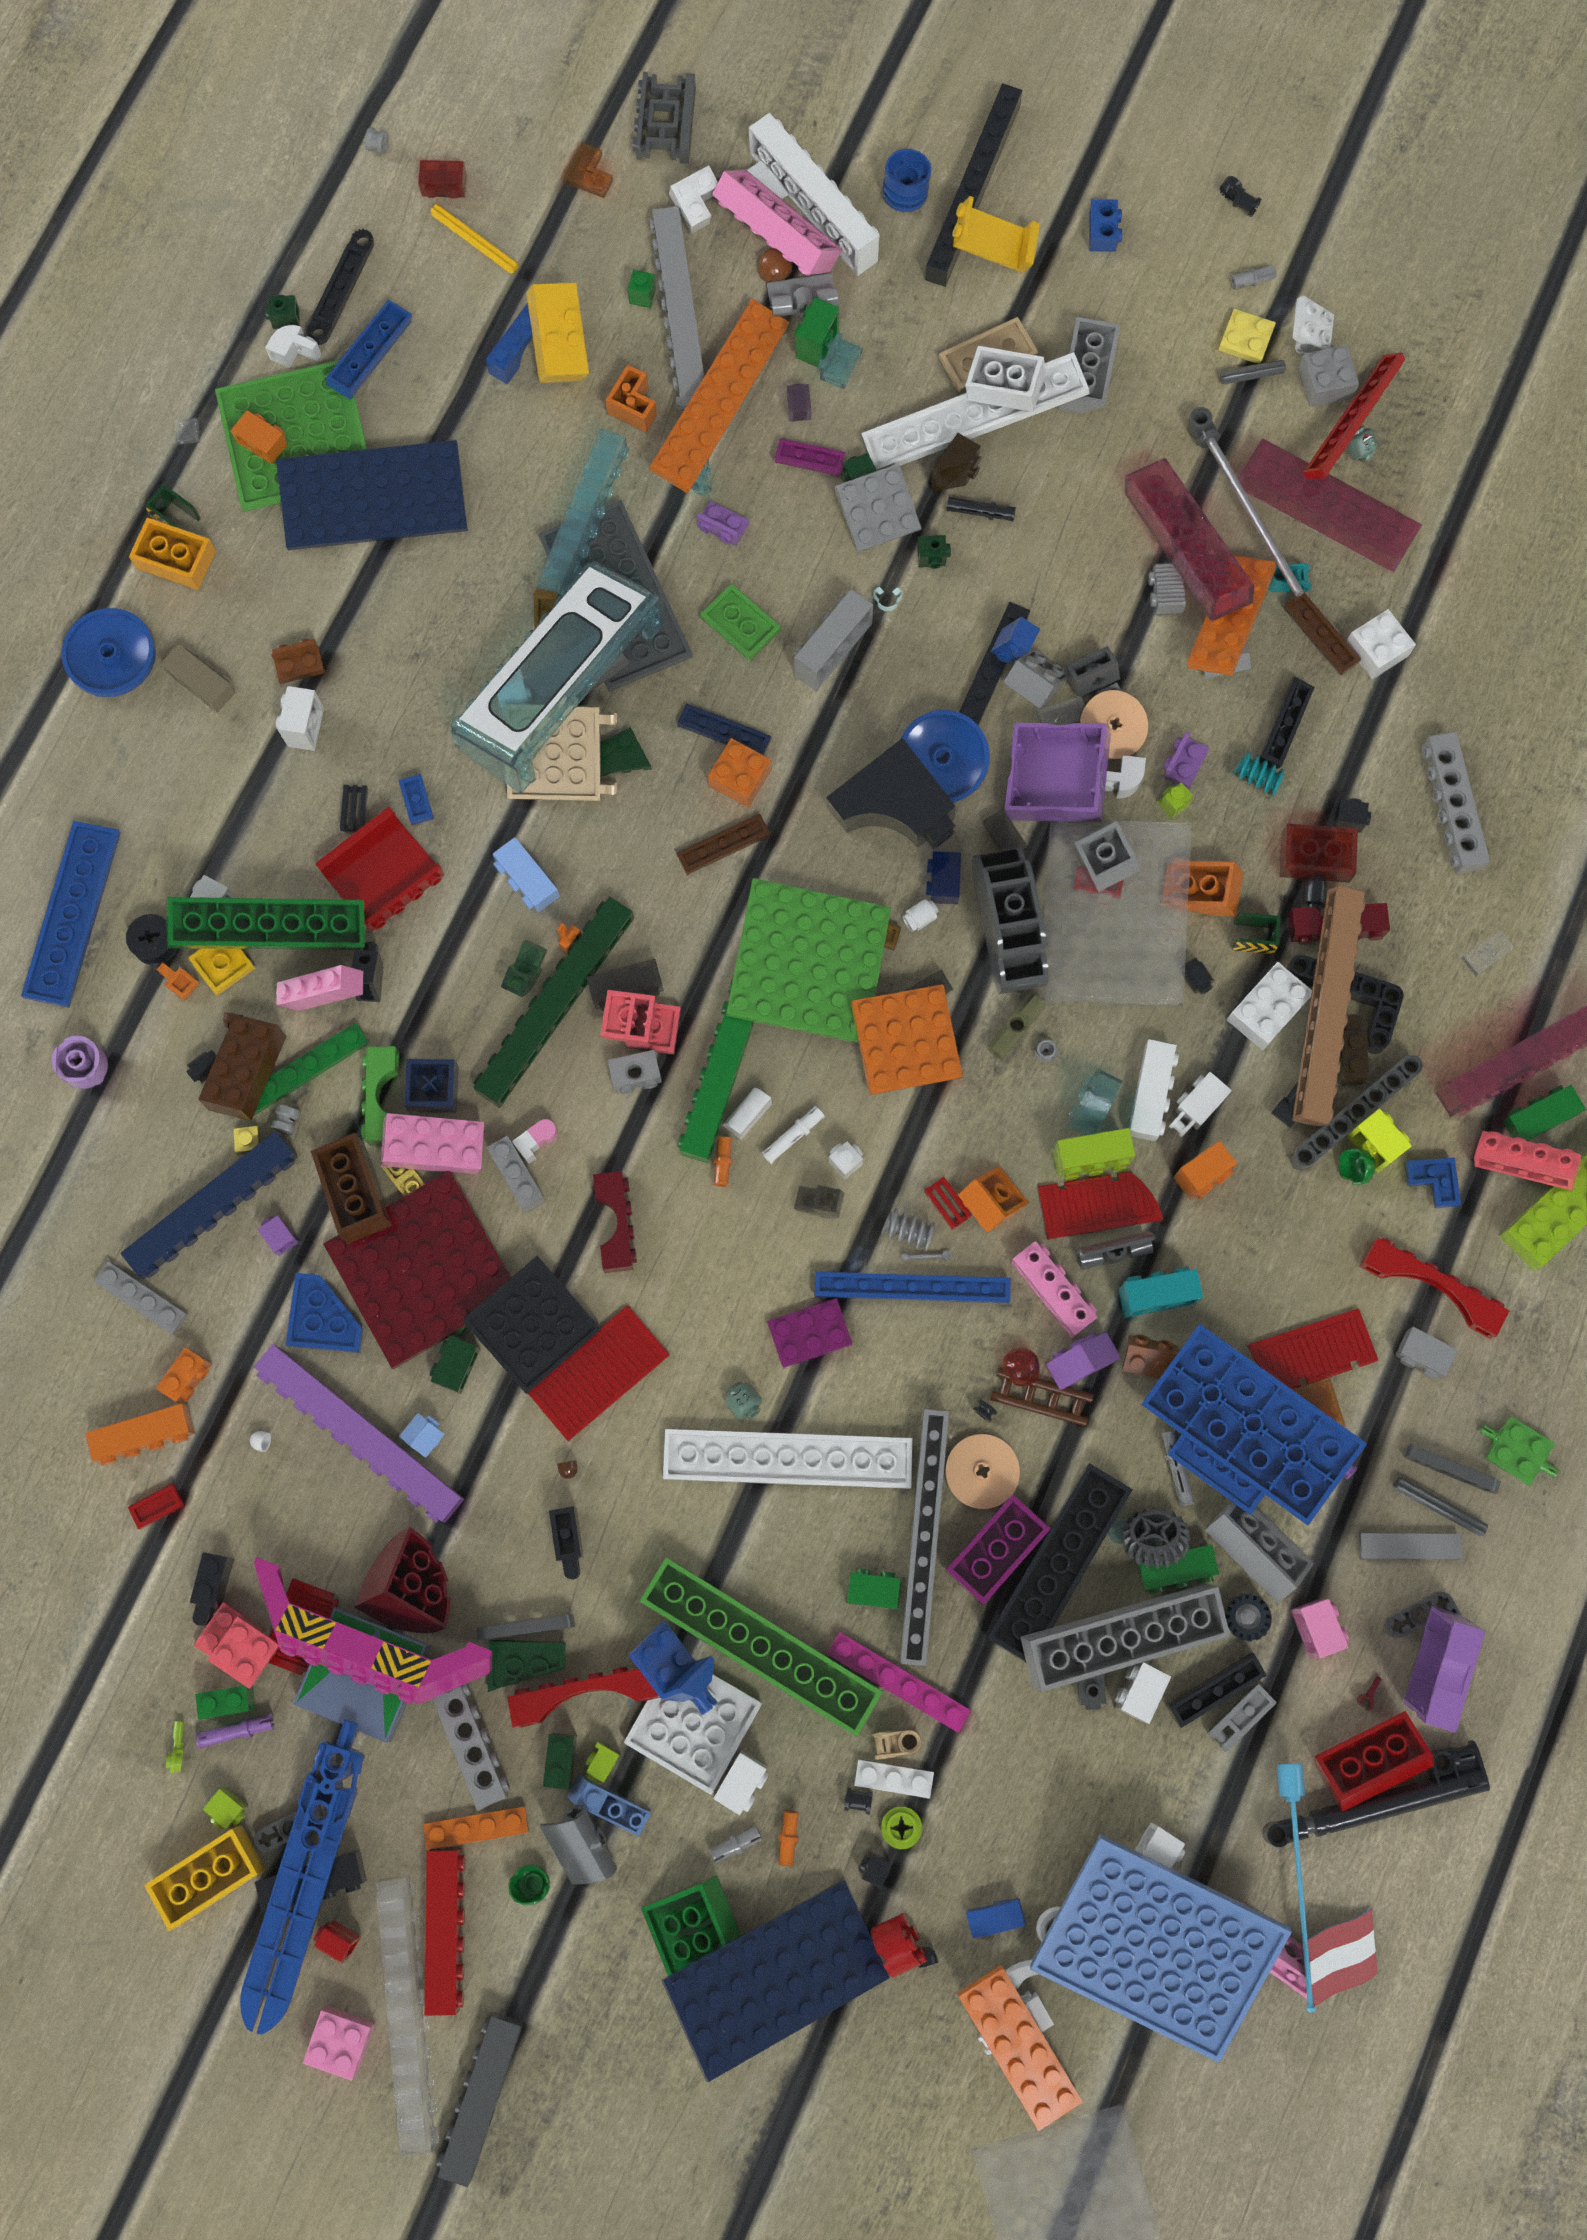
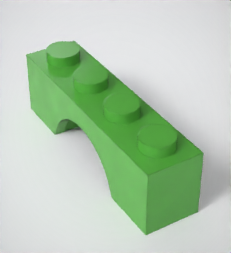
M395 1046L367 1047V1053L363 1055V1068L366 1069V1078L362 1079L363 1092H366V1101H362V1114L365 1115V1124L361 1126L362 1139H365L369 1146L382 1145L383 1122L387 1113L381 1108L380 1093L390 1079L399 1075V1051Z

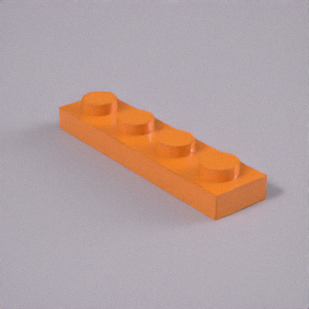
M526 1806L423 1824L426 1850L529 1832Z

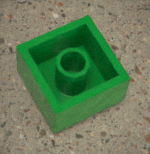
M814 298L812 304L807 305L804 311L802 324L798 323L796 326L794 348L796 349V359L821 368L839 333V307Z

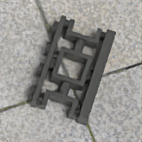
M643 72V79L638 81V94H641V99L636 101V113H639V118H635L634 131L637 132V137H633L632 150L636 151L637 160H642V155L650 159L651 149L671 150V160L680 158V163L689 164L696 94L695 74L686 73V79L678 76L677 85L657 84V74H652V77H648V72ZM649 87H651L652 96H662V98L650 99L649 107H647ZM685 89L683 109H681L680 100H670V97L682 98V90ZM654 112H674V123L654 122ZM645 125H647L648 134H658V137H646L645 145H643ZM679 127H681L680 146L678 148L676 139L666 138V136L678 135Z

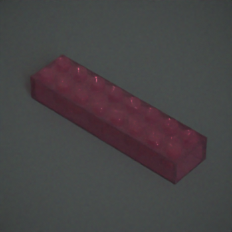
M1262 438L1238 479L1245 492L1394 573L1417 536L1422 524L1330 474L1322 479H1306L1303 471L1308 466V462Z
M1163 458L1126 475L1125 495L1211 622L1253 603L1254 584L1167 459Z
M1587 1005L1446 1083L1435 1094L1450 1118L1456 1114L1460 1117L1466 1115L1478 1105L1482 1106L1498 1094H1503L1512 1089L1516 1084L1523 1083L1532 1078L1539 1071L1543 1072L1559 1060L1562 1061L1573 1055L1577 1050L1586 1048Z

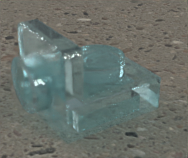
M709 459L691 488L699 495L705 494L710 496L712 493L711 482L707 481L711 474Z

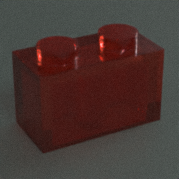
M420 160L418 184L422 197L465 198L467 173L464 161Z

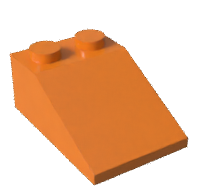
M1168 861L1160 905L1212 916L1236 917L1244 872L1235 862Z

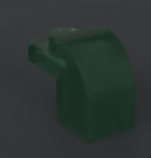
M528 940L523 941L515 963L511 964L507 969L501 988L520 997L528 994L542 971L540 967L547 949Z

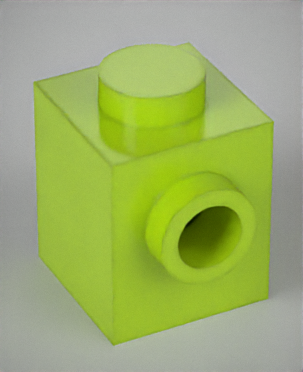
M223 1787L219 1788L203 1810L212 1817L210 1819L212 1824L219 1829H223V1827L228 1829L240 1825L246 1817L244 1812L249 1806L228 1788Z

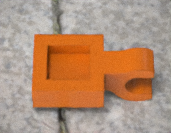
M561 923L556 930L560 935V949L568 955L570 945L576 938L579 940L582 935L581 931L574 925L568 929L564 923Z
M162 962L156 969L168 979L165 986L183 1001L200 984L181 967L174 972Z

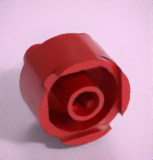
M905 1913L899 1914L872 1928L871 1936L878 1956L882 1955L886 1963L883 1966L892 1978L900 1976L927 1962L925 1952L917 1944V1941L920 1940L919 1933L914 1925L910 1926Z

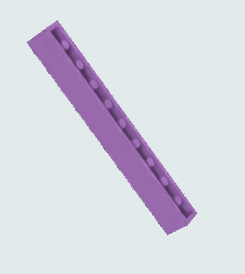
M272 1344L254 1365V1368L259 1371L256 1375L266 1384H269L271 1381L276 1385L275 1391L284 1399L292 1398L296 1402L293 1406L304 1415L309 1412L315 1417L312 1420L313 1423L322 1430L326 1427L333 1432L331 1437L340 1445L348 1444L352 1448L350 1450L352 1455L360 1461L365 1458L370 1462L369 1468L378 1476H381L382 1473L390 1479L387 1483L399 1492L403 1489L409 1494L406 1499L416 1507L420 1504L428 1510L425 1514L437 1523L440 1520L446 1523L463 1502V1497L276 1345Z

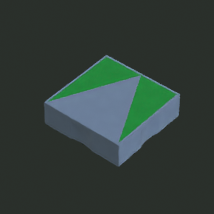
M334 1607L329 1618L427 1658L432 1646L404 1633L377 1625L372 1620L342 1608ZM321 1664L318 1666L309 1665L293 1705L339 1724H343L344 1720L354 1721L358 1723L357 1731L386 1743L392 1742L406 1708V1703L401 1701L398 1695L390 1692L388 1695L380 1693L375 1689V1686L368 1683L365 1685L358 1684L350 1676L343 1673L341 1676L335 1675L328 1671V1667Z

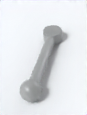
M948 1250L943 1253L909 1254L908 1252H903L901 1259L908 1261L909 1259L942 1258L947 1261L951 1258L952 1254Z

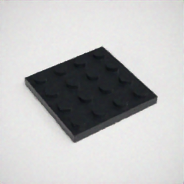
M535 1256L462 1319L466 1326L526 1394L601 1330L538 1256Z

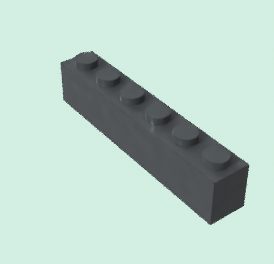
M496 2012L493 2013L490 2019H485L481 2034L485 2035L482 2045L477 2044L472 2060L476 2061L473 2072L468 2071L463 2087L467 2088L464 2098H459L454 2111L455 2114H458L455 2125L450 2124L445 2140L449 2141L446 2152L441 2151L436 2167L440 2168L439 2178L467 2188L471 2183L524 2022Z

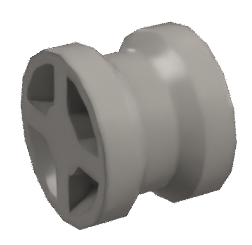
M369 127L365 135V149L368 151L377 150L378 153L385 154L389 142L388 132L383 130L378 132L375 128Z

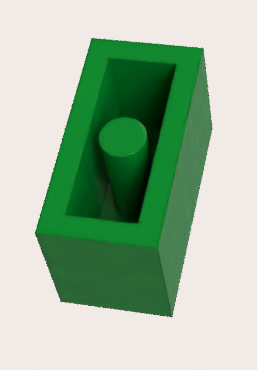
M856 1568L855 1573L850 1572L848 1604L897 1609L901 1578H895L896 1573L881 1571L880 1576L870 1575L871 1570Z
M243 1685L195 1694L198 1720L256 1710L253 1687L249 1689Z

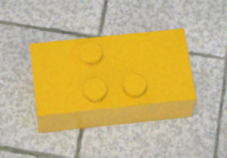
M533 284L526 294L539 383L583 381L589 375L577 284Z
M240 1825L227 1831L144 1886L168 1931H171L267 1869L243 1826Z

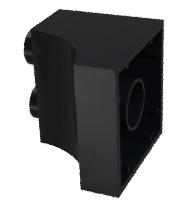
M903 738L826 797L830 812L846 833L862 827H884L901 833L913 842L917 848L927 841L933 850L955 833L953 830L956 827L953 823L956 810L955 804Z

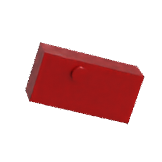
M1406 1711L1314 1756L1316 1768L1342 1812L1434 1766L1431 1750Z

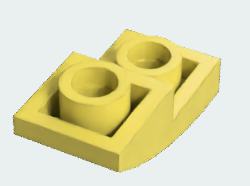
M382 1167L403 1196L425 1185L414 1169Z

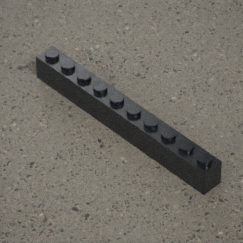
M1002 83L926 265V281L946 287L961 249L953 247L954 237L952 233L958 220V216H956L957 208L960 203H963L971 196L974 197L972 208L978 210L1020 109L1022 89Z

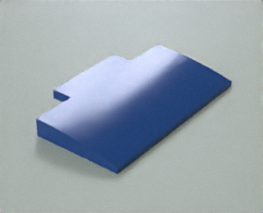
M1201 1324L1197 1326L1141 1403L1142 1406L1181 1433V1436L1167 1455L1250 1515L1266 1495L1303 1523L1309 1525L1367 1445L1362 1439Z

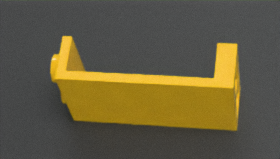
M971 196L963 203H960L956 211V216H958L957 224L952 233L954 237L953 247L1024 273L1033 265L1040 223L1031 221L1025 228L972 208L974 197Z

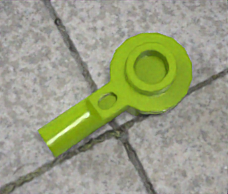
M181 1721L174 1722L172 1735L174 1739L173 1753H167L165 1768L170 1769V1774L181 1772L184 1751L182 1739L185 1722Z

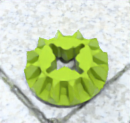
M903 1806L890 1809L883 1817L881 1824L883 1838L890 1846L896 1849H907L915 1845L922 1833V1823L917 1813ZM900 1816H902L905 1825L913 1826V1828L904 1831L903 1839H901L898 1830L890 1829V1827L899 1824Z

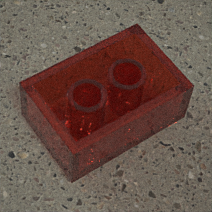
M1287 823L1281 833L1280 877L1307 879L1311 875L1324 876L1326 881L1350 883L1356 875L1358 829Z

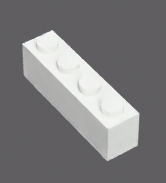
M1150 1039L1146 1042L1129 1124L1131 1137L1156 1141L1159 1135L1163 1136L1166 1122L1162 1121L1163 1113L1168 1112L1170 1105L1167 1093L1168 1090H1172L1175 1076L1171 1075L1172 1067L1177 1066L1179 1053H1175L1177 1045Z

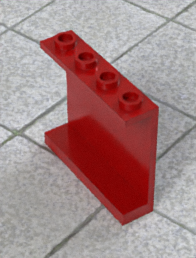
M387 807L315 863L319 871L343 900H364V925L370 932L381 929L387 923L386 920L393 915L400 914L409 902L418 900L423 895V891L430 886L437 885L444 876L439 864H435L401 824L390 807Z

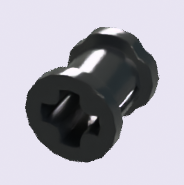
M847 1787L844 1811L854 1809L865 1811L866 1814L870 1815L873 1791L863 1793L852 1791L851 1788Z

